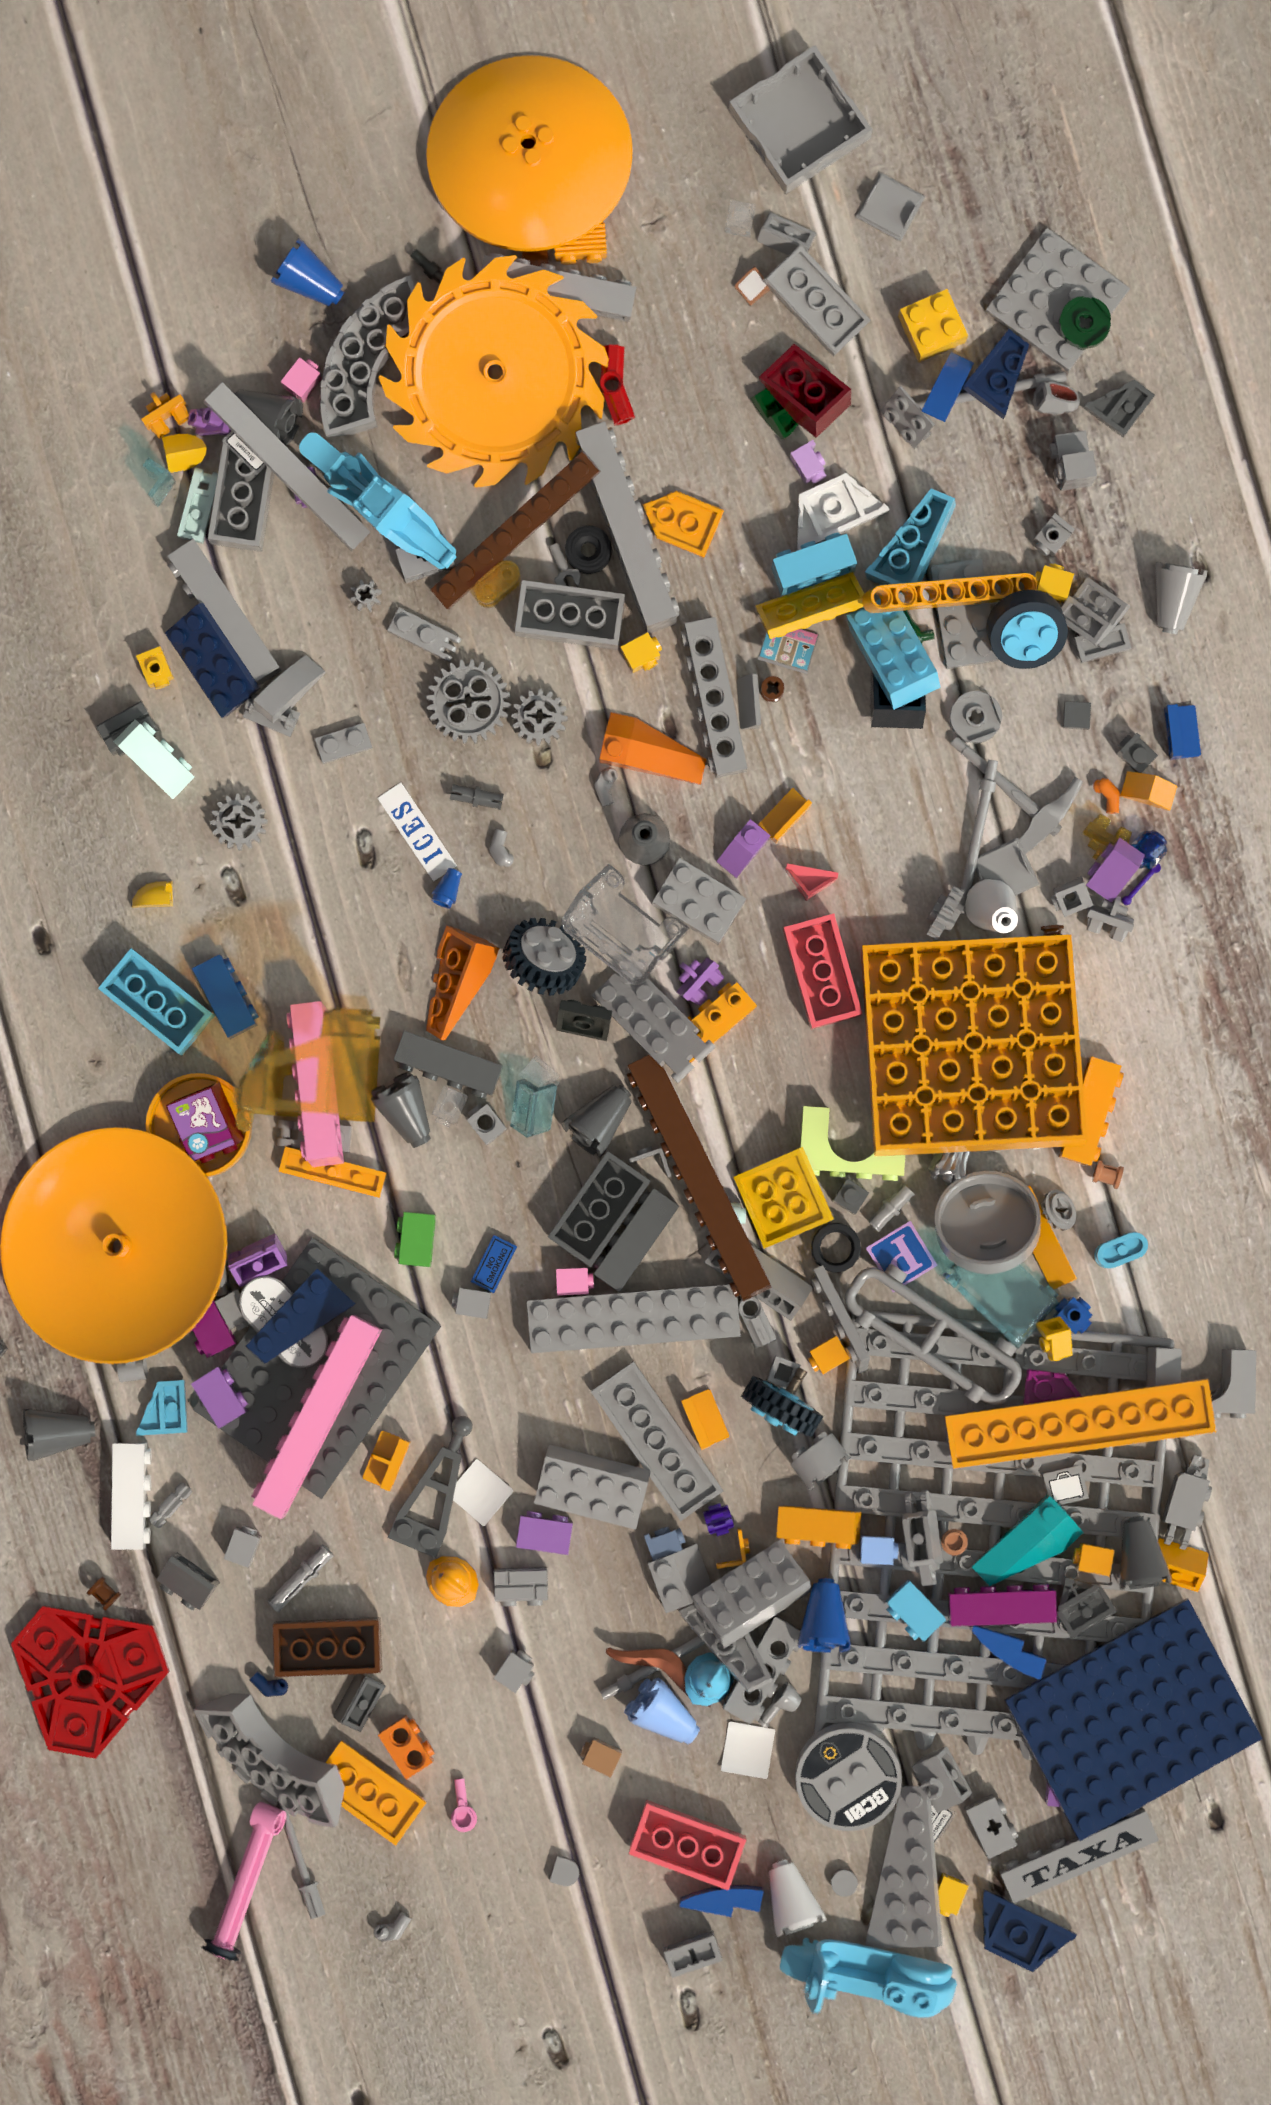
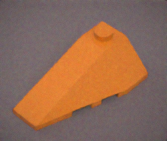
M610 713L600 754V763L701 785L706 764L704 757L638 718Z
M446 925L437 951L440 965L438 974H434L433 982L437 983L435 997L430 1000L426 1031L440 1040H446L491 973L500 949L499 947L483 938Z

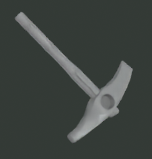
M957 736L951 742V745L982 771V774H985L987 762ZM996 771L994 779L996 785L1033 818L1028 830L1019 839L1025 854L1037 846L1049 834L1054 837L1060 832L1062 826L1059 823L1069 810L1083 781L1074 777L1068 788L1057 800L1040 808L1020 789Z

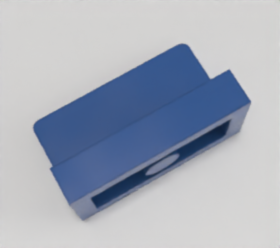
M1178 704L1167 705L1164 708L1170 760L1199 757L1201 755L1195 705L1179 707Z

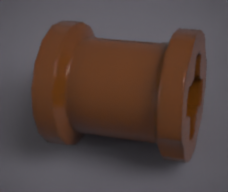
M776 676L767 677L761 686L762 698L766 702L775 703L779 701L785 689L783 681ZM769 684L772 687L778 686L776 695L773 692L767 693Z
M102 1576L87 1591V1594L95 1597L106 1611L121 1594L115 1592L105 1582L106 1578Z

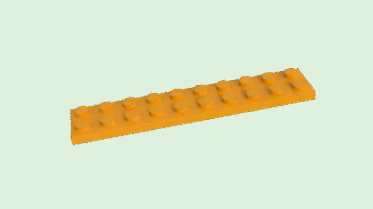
M1208 1379L945 1416L953 1469L1216 1432Z

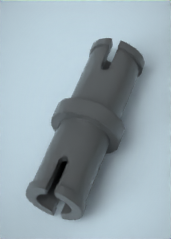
M455 784L452 785V792L462 794L451 793V801L473 804L472 807L480 805L501 810L502 802L492 801V799L503 801V793L484 791L478 786L474 789Z

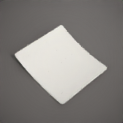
M476 1459L457 1481L453 1501L482 1526H485L513 1493V1489Z
M729 1722L721 1771L767 1779L775 1729Z

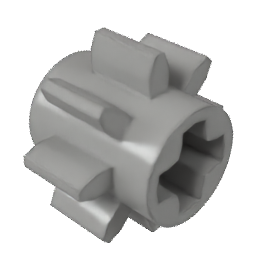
M361 579L358 588L351 587L355 596L350 598L351 603H359L357 606L359 612L363 607L368 608L369 612H372L374 604L381 605L376 596L382 592L381 589H373L374 581H371L368 585L364 584ZM367 591H370L369 593L372 598H366L362 601L360 594H366Z

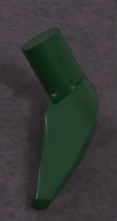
M903 611L921 644L924 641L935 638L933 629L920 631L919 626L912 619L909 611Z

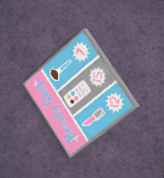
M798 629L787 633L785 636L770 639L766 632L757 659L807 674L819 634Z

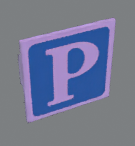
M911 1221L866 1247L878 1269L885 1272L891 1263L907 1274L902 1283L903 1285L910 1283L938 1266Z

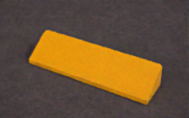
M1028 1185L1027 1187H1028V1188L1032 1191V1193L1034 1194V1192H1033L1031 1186ZM1038 1202L1041 1229L1033 1254L1051 1290H1055L1077 1278L1050 1224L1047 1223V1218L1043 1214V1210Z

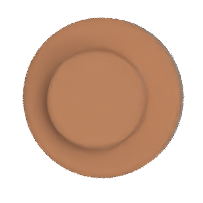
M950 1529L941 1538L943 1550L950 1555H959L967 1548V1537L959 1529Z

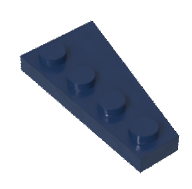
M316 1269L245 1347L262 1363L266 1364L354 1306L355 1303L320 1270Z

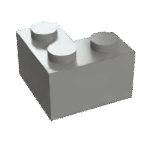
M1086 430L1055 435L1053 443L1049 444L1051 459H1056V469H1054L1055 483L1060 484L1061 491L1092 486L1097 477L1093 450L1089 451Z

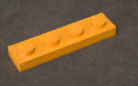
M286 1146L278 1171L378 1198L381 1197L387 1174L386 1172L347 1162L312 1167L308 1161H305V1157H302L301 1150Z

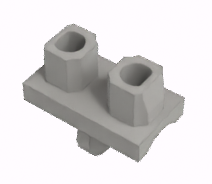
M1117 896L1112 903L1104 899L1102 907L1094 904L1088 907L1086 929L1099 934L1103 923L1112 925L1109 937L1122 942L1128 931L1132 932L1134 919L1124 916L1127 914L1128 908L1119 905L1121 897Z

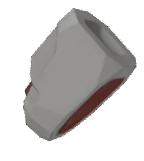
M1042 381L1035 391L1033 398L1035 411L1052 415L1070 413L1076 410L1080 404L1078 393L1075 390L1054 381Z

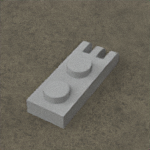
M398 608L387 630L389 633L447 662H450L452 657L444 653V650L455 653L457 649L448 643L449 640L458 644L461 641V638L401 608Z

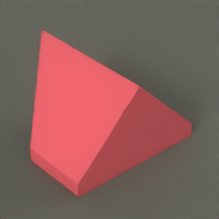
M788 863L786 865L785 872L806 901L838 878L837 872Z

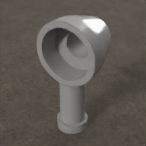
M785 1682L777 1690L771 1705L757 1722L763 1727L768 1728L769 1723L780 1709L794 1712L802 1700L795 1688L788 1682Z

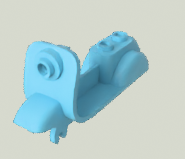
M804 1938L802 1946H786L780 1962V1970L793 1979L806 1982L804 1988L805 1999L812 2013L820 2012L824 1997L835 1999L836 1992L842 1991L882 2000L886 2005L905 2015L928 2018L935 2016L942 2009L950 2005L957 1987V1981L951 1977L953 1969L948 1964L832 1939L814 1940L813 1943H810L808 1938Z

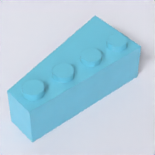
M931 488L903 526L897 530L888 545L878 554L877 559L865 571L866 579L880 585L922 582L956 507L955 498Z

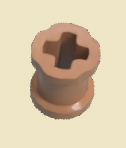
M1098 1160L1092 1182H1103L1113 1185L1114 1189H1118L1124 1167L1119 1166L1116 1168L1103 1164V1161Z

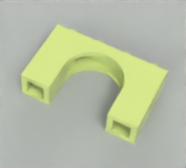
M802 1107L800 1148H804L815 1176H819L820 1171L830 1172V1177L846 1178V1173H856V1178L872 1179V1174L882 1175V1180L898 1181V1176H904L905 1155L874 1156L873 1152L870 1157L858 1162H850L838 1157L831 1149L828 1141L830 1108Z

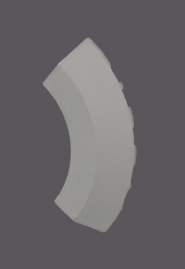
M411 275L392 282L381 288L371 298L366 299L353 315L345 321L331 346L321 380L320 406L326 437L354 435L377 427L374 412L375 390L382 369L391 357L386 348L387 325L390 324L401 338H406L409 335L407 300L415 288Z
M231 1693L197 1706L194 1709L195 1715L208 1739L213 1737L219 1746L218 1754L237 1767L233 1771L246 1784L251 1782L261 1790L260 1796L273 1805L281 1804L293 1816L300 1814L308 1817V1822L334 1828L338 1825L345 1787L337 1766L312 1759L285 1742L266 1722L254 1703L251 1694Z

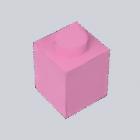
M299 357L281 380L282 387L304 403L322 379L320 372H318L320 368L313 361L307 359L305 362Z
M588 1268L556 1269L557 1295L589 1294V1289H594L593 1273H588Z

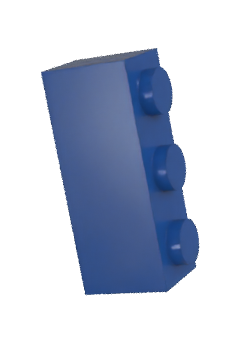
M219 954L192 968L227 1038L232 1039L258 1025L255 1020L259 1018L253 1004L247 1005L243 997L247 995V992L241 981H235L232 975L235 969L229 958L224 959Z

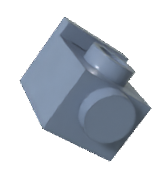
M669 1526L654 1531L655 1536L650 1537L649 1533L644 1534L653 1561L683 1550L681 1544L685 1543L681 1528L670 1530Z

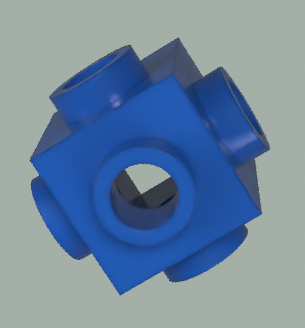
M1070 1297L1068 1300L1063 1298L1054 1308L1057 1312L1053 1317L1060 1316L1073 1334H1076L1078 1331L1082 1334L1091 1325L1092 1322L1089 1319L1093 1315L1089 1312L1091 1306L1081 1297L1077 1300L1074 1297ZM1072 1311L1079 1313L1078 1320H1071L1070 1313Z

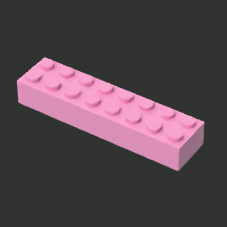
M356 1315L343 1319L337 1331L341 1335L337 1342H331L325 1354L329 1358L325 1365L322 1364L318 1367L313 1377L316 1383L313 1389L308 1388L301 1400V1403L305 1405L301 1412L297 1411L294 1413L288 1425L292 1427L289 1435H283L276 1448L280 1453L276 1459L273 1458L269 1461L264 1471L268 1476L264 1482L261 1481L257 1484L251 1496L255 1498L252 1505L279 1519L286 1516L383 1329Z

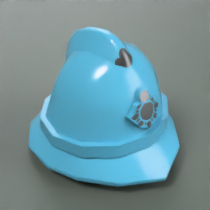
M710 1652L697 1656L688 1666L685 1674L686 1693L692 1704L708 1706L720 1702L729 1693L733 1684L731 1672L714 1653Z

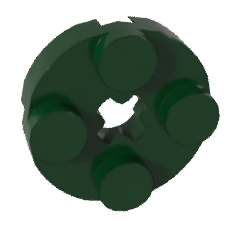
M1076 297L1070 300L1061 312L1058 322L1060 333L1067 343L1079 350L1094 348L1100 345L1109 334L1111 326L1110 311L1097 298ZM1089 317L1091 319L1089 323L1090 328H1081L1079 326V318L1087 319Z

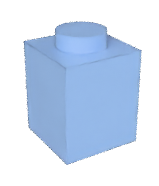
M861 1535V1564L893 1565V1559H898V1543H894L893 1537Z

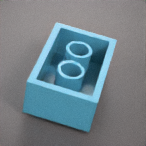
M839 532L825 537L826 541L816 544L815 541H811L801 545V550L791 553L789 549L777 553V558L772 561L771 569L780 595L784 596L851 572L854 573L857 561L848 535H840Z

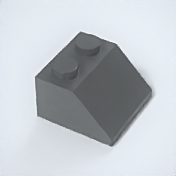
M178 1552L169 1558L157 1578V1581L161 1583L159 1587L169 1595L177 1594L182 1598L181 1603L191 1610L195 1608L198 1610L202 1609L220 1583Z

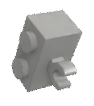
M947 1746L922 1757L912 1766L915 1777L921 1783L922 1788L928 1787L930 1789L928 1799L931 1800V1805L937 1813L962 1803L972 1794Z

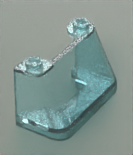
M951 1262L939 1275L948 1285L950 1284L953 1288H956L955 1291L961 1294L983 1315L1000 1334H1004L1006 1340L1013 1343L1012 1345L1017 1349L1037 1329L1036 1323L1044 1321L1059 1303L1056 1300L1059 1295L1049 1285L1044 1288L1021 1265L1001 1273L979 1274L965 1270Z

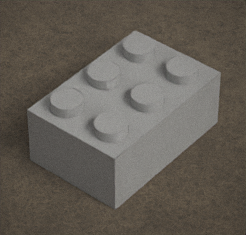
M679 858L654 898L652 905L719 945L746 902V898Z

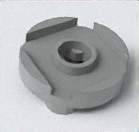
M981 691L964 693L951 708L950 724L952 730L964 742L974 744L986 742L1000 728L1002 710L995 698ZM975 710L977 714L982 713L983 718L980 719V724H975L974 721L970 722L971 711Z

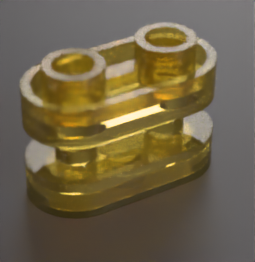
M502 561L479 579L474 587L477 603L484 608H492L512 593L521 582L519 567L512 561Z

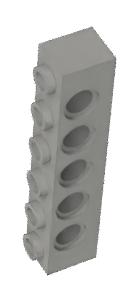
M712 617L685 623V631H681L683 646H689L690 656H686L689 672L694 671L696 681L691 683L694 697L699 696L701 706L697 707L699 721H704L706 731L702 732L705 747H710L712 757H707L710 773L715 772L716 778L747 772V763L716 618ZM699 642H706L710 646V650L706 654H700L696 651L695 646ZM705 667H711L716 674L711 679H705L701 675V670ZM711 692H716L720 695L721 700L717 704H710L707 702L706 696ZM714 718H723L726 726L721 730L713 728L711 722ZM720 743H728L731 746V752L727 755H721L717 751V746Z

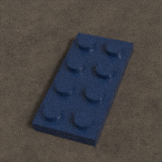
M204 603L197 604L165 632V635L221 718L230 715L260 689Z

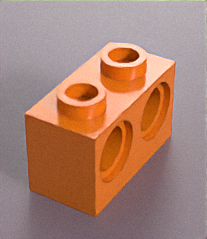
M405 1715L380 1731L378 1736L407 1780L432 1764L434 1761L432 1755L435 1752L427 1740L425 1742L421 1740L418 1735L421 1730L413 1718L409 1720ZM398 1728L405 1729L408 1732V1739L402 1742L396 1740L394 1731ZM413 1750L419 1751L422 1754L423 1760L418 1764L410 1762L408 1759L409 1752Z

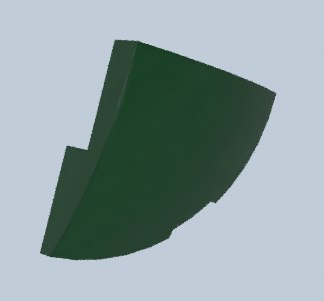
M767 388L750 398L765 422L782 440L788 437L798 426V423Z

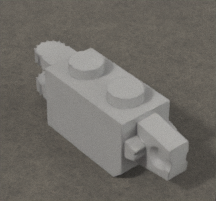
M1193 1455L1185 1473L1180 1472L1174 1476L1162 1516V1521L1169 1523L1164 1544H1171L1174 1539L1176 1526L1183 1527L1184 1531L1179 1542V1548L1186 1550L1192 1531H1195L1197 1526H1201L1204 1519V1512L1201 1511L1204 1501L1208 1502L1212 1492V1487L1209 1486L1210 1481L1207 1480L1210 1460Z

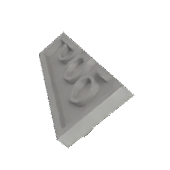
M822 1265L813 1270L812 1286L817 1294H821L824 1300L822 1302L827 1315L832 1317L835 1331L838 1337L842 1339L852 1363L855 1362L857 1373L860 1374L868 1369L870 1356Z
M694 1604L679 1611L680 1616L748 1693L772 1682V1678L749 1633L723 1648L696 1610Z

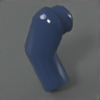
M259 1671L249 1680L265 1697L282 1696L288 1690V1682L285 1679L267 1680Z

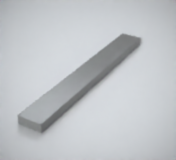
M223 382L203 401L350 551L370 533L338 498L327 492L328 488Z

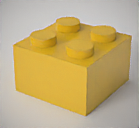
M948 289L901 308L898 318L918 363L962 345L967 341V331Z

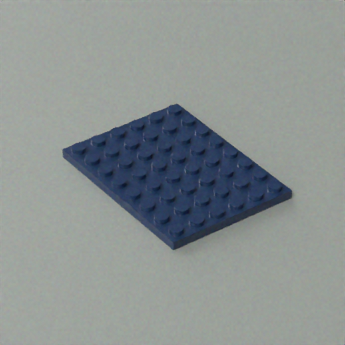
M1187 1598L1004 1699L1079 1841L1084 1840L1262 1740L1255 1723L1198 1615Z

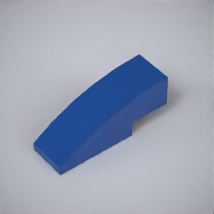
M951 352L923 406L922 412L945 422L968 378L974 362Z
M970 1626V1630L995 1656L1016 1670L1041 1680L1047 1659L1023 1651L1024 1641L1022 1639L981 1626Z
M730 1885L729 1890L718 1886L710 1887L681 1897L679 1907L732 1917L733 1907L760 1912L764 1891L763 1887L750 1885Z

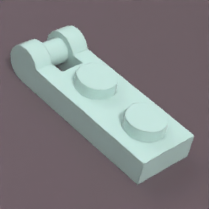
M195 468L177 534L178 538L194 539L195 542L204 543L213 509L218 473L213 472L209 474L205 473L203 469ZM201 482L209 484L208 490L199 488Z

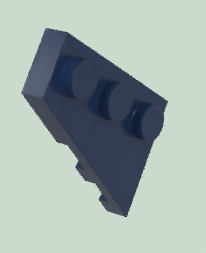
M1009 329L967 380L962 389L1004 419L1030 344Z

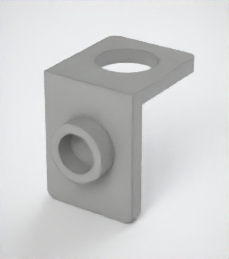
M652 1146L638 1150V1156L628 1159L629 1163H633L660 1154L667 1177H672L662 1148L653 1150Z

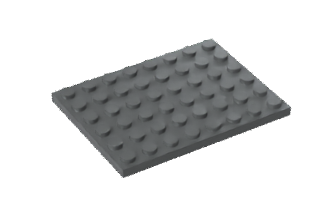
M312 1237L282 1282L294 1294L310 1275L318 1269L355 1303L354 1306L323 1325L328 1338L326 1352L332 1341H338L341 1333L337 1331L346 1317L350 1318L351 1315H356L383 1329L301 1485L320 1499H323L442 1326ZM250 1326L222 1367V1370L227 1368L235 1381L232 1383L235 1391H241L248 1402V1405L245 1407L248 1411L220 1429L269 1463L271 1459H276L280 1453L276 1448L283 1435H289L292 1427L288 1425L294 1413L297 1411L301 1412L305 1405L301 1403V1400L308 1388L313 1389L316 1383L313 1377L318 1367L322 1364L325 1365L329 1357L324 1354L316 1364L305 1368L289 1366L278 1356L264 1364L245 1347L257 1334ZM199 1400L193 1410L216 1426L204 1404Z

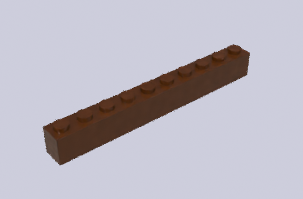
M650 1055L629 1064L630 1073L626 1074L632 1088L638 1087L641 1096L637 1098L643 1110L649 1109L653 1117L649 1122L654 1133H661L664 1142L660 1143L666 1157L672 1156L676 1164L672 1166L677 1180L683 1179L687 1186L683 1192L689 1204L695 1203L698 1212L694 1214L700 1226L706 1225L710 1235L706 1236V1239L712 1251L718 1249L721 1258L717 1261L723 1273L729 1272L733 1280L729 1285L735 1298L741 1296L744 1302L770 1289L771 1284L664 1067H661Z

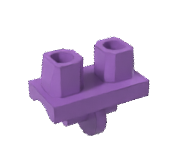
M210 408L191 409L189 412L188 425L196 427L195 434L228 435L232 432Z
M708 957L701 964L696 959L689 966L682 962L679 966L684 972L678 979L683 984L676 993L685 1000H690L700 1006L708 996L700 987L706 981L713 987H716L724 979L721 972L717 969L719 965Z

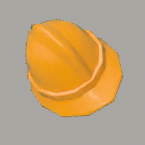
M442 1556L429 1562L426 1578L429 1590L435 1599L446 1606L461 1607L475 1600L479 1583L476 1571L468 1562L458 1557Z

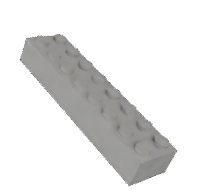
M604 421L577 431L576 442L578 446L580 445L579 452L584 451L601 470L590 482L646 633L651 634L676 625L679 607L675 597L670 598L668 594L670 592L669 587L671 586L666 572L662 574L659 568H661L662 562L657 548H651L650 544L653 543V537L648 524L643 525L641 521L644 519L643 509L640 501H634L633 499L635 488L630 475L625 477L626 464L621 451L616 453L617 439L613 428H607Z
M730 1285L527 1301L531 1353L741 1336L738 1298H735Z

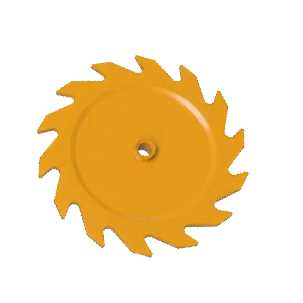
M516 255L494 258L471 280H465L462 276L466 260L463 257L446 269L433 301L427 302L423 297L421 283L418 282L407 300L409 335L406 338H401L390 324L387 325L386 348L401 372L402 378L399 382H393L380 375L379 380L385 396L414 417V422L411 425H394L393 428L407 442L439 447L443 450V456L427 464L428 468L447 474L474 465H481L484 468V472L474 484L475 488L496 485L519 463H525L528 467L524 483L528 485L544 474L557 442L565 443L569 460L572 461L580 448V445L578 446L576 442V432L582 430L581 408L585 405L589 406L599 419H602L604 396L592 377L588 366L591 362H597L608 367L609 359L605 348L578 329L576 325L579 319H597L598 316L583 301L554 297L548 294V287L563 280L564 276L547 270H540L517 278H509L506 272L517 258ZM493 364L499 365L503 371L502 376L496 380L490 378L487 373L488 368Z

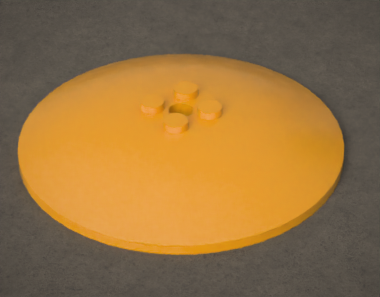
M528 55L492 62L477 69L460 81L448 93L434 116L428 135L426 154L429 177L434 193L446 213L457 225L477 239L493 246L515 251H542L557 248L582 238L610 215L626 189L632 167L633 150L632 137L625 113L611 91L600 80L570 62L546 56ZM525 139H533L536 142L535 146L530 149L522 147L521 143Z

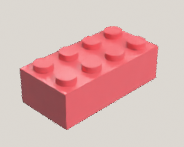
M835 914L784 927V937L810 1029L861 1016L862 1010Z
M646 1800L629 1848V1854L729 1890L746 1843V1835Z

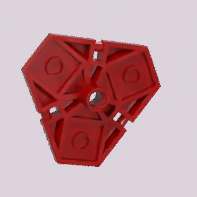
M44 1605L11 1643L27 1692L32 1691L35 1699L31 1703L47 1749L55 1752L96 1759L129 1721V1715L133 1710L137 1711L170 1672L155 1626L106 1616L102 1619L95 1618L94 1614ZM92 1628L100 1629L99 1637L91 1636ZM85 1669L91 1672L93 1678L90 1683L85 1684L79 1679L81 1670ZM49 1684L52 1694L44 1696L42 1686ZM119 1697L126 1702L121 1709L114 1704Z

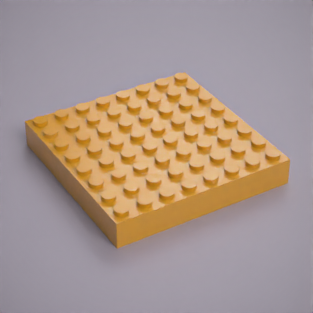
M1071 935L862 945L861 963L874 1156L1085 1145L1087 1129Z

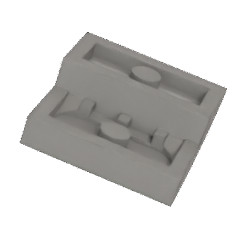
M1089 577L1085 579L1073 597L1069 596L1061 607L1067 626L1094 645H1098L1110 633L1130 608L1127 603Z

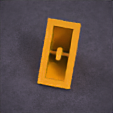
M1127 771L1120 797L1170 811L1177 785L1156 775Z

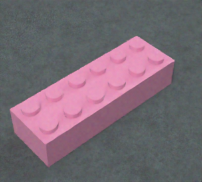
M322 1001L290 1005L291 1012L287 1013L288 1028H291L294 1038H290L289 1043L291 1054H294V1058H296V1064H292L294 1080H297V1084H299V1090H295V1099L297 1106L302 1111V1116H298V1127L305 1141L300 1143L301 1154L312 1167L343 1164L344 1157L328 1010Z

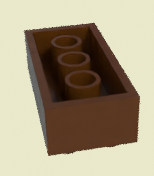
M381 1617L276 1621L273 1624L275 1677L382 1672Z

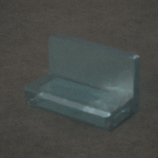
M148 457L143 467L148 476L157 481L148 493V496L153 504L159 507L176 482L168 470Z
M526 1079L518 1080L510 1126L527 1138L549 1131L552 1124L557 1086L552 1083L538 1088Z

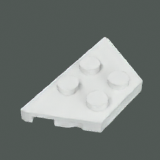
M847 473L799 494L797 550H801V545L811 541H815L816 544L825 541V537L838 532L841 534L889 512L890 509L885 503H881L871 495L872 493L865 487H861L856 483V480Z

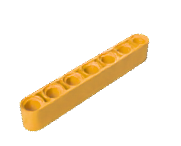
M1029 573L880 585L864 593L862 605L870 613L994 603L999 602L1014 592L1021 591L1019 589V581L1023 583L1025 590H1037V581ZM995 583L1000 586L1001 594L996 592ZM971 585L976 588L977 596L972 594ZM947 587L952 590L953 598L947 595ZM923 589L929 594L928 601L923 597ZM899 592L903 593L905 597L904 603L899 600ZM874 594L880 597V605L874 601Z

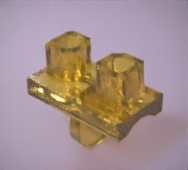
M1099 814L1093 822L1090 821L1082 832L1083 835L1091 839L1087 846L1095 850L1092 856L1095 860L1098 859L1109 843L1114 845L1119 837L1129 843L1132 832L1121 826L1114 836L1108 833L1106 829L1111 820L1103 814Z

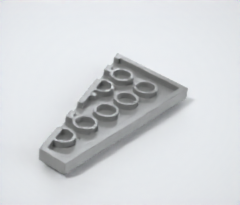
M921 1785L901 1787L865 1946L873 1948L940 1947L943 1945L931 1800L928 1799L930 1796V1789L928 1787L922 1788Z

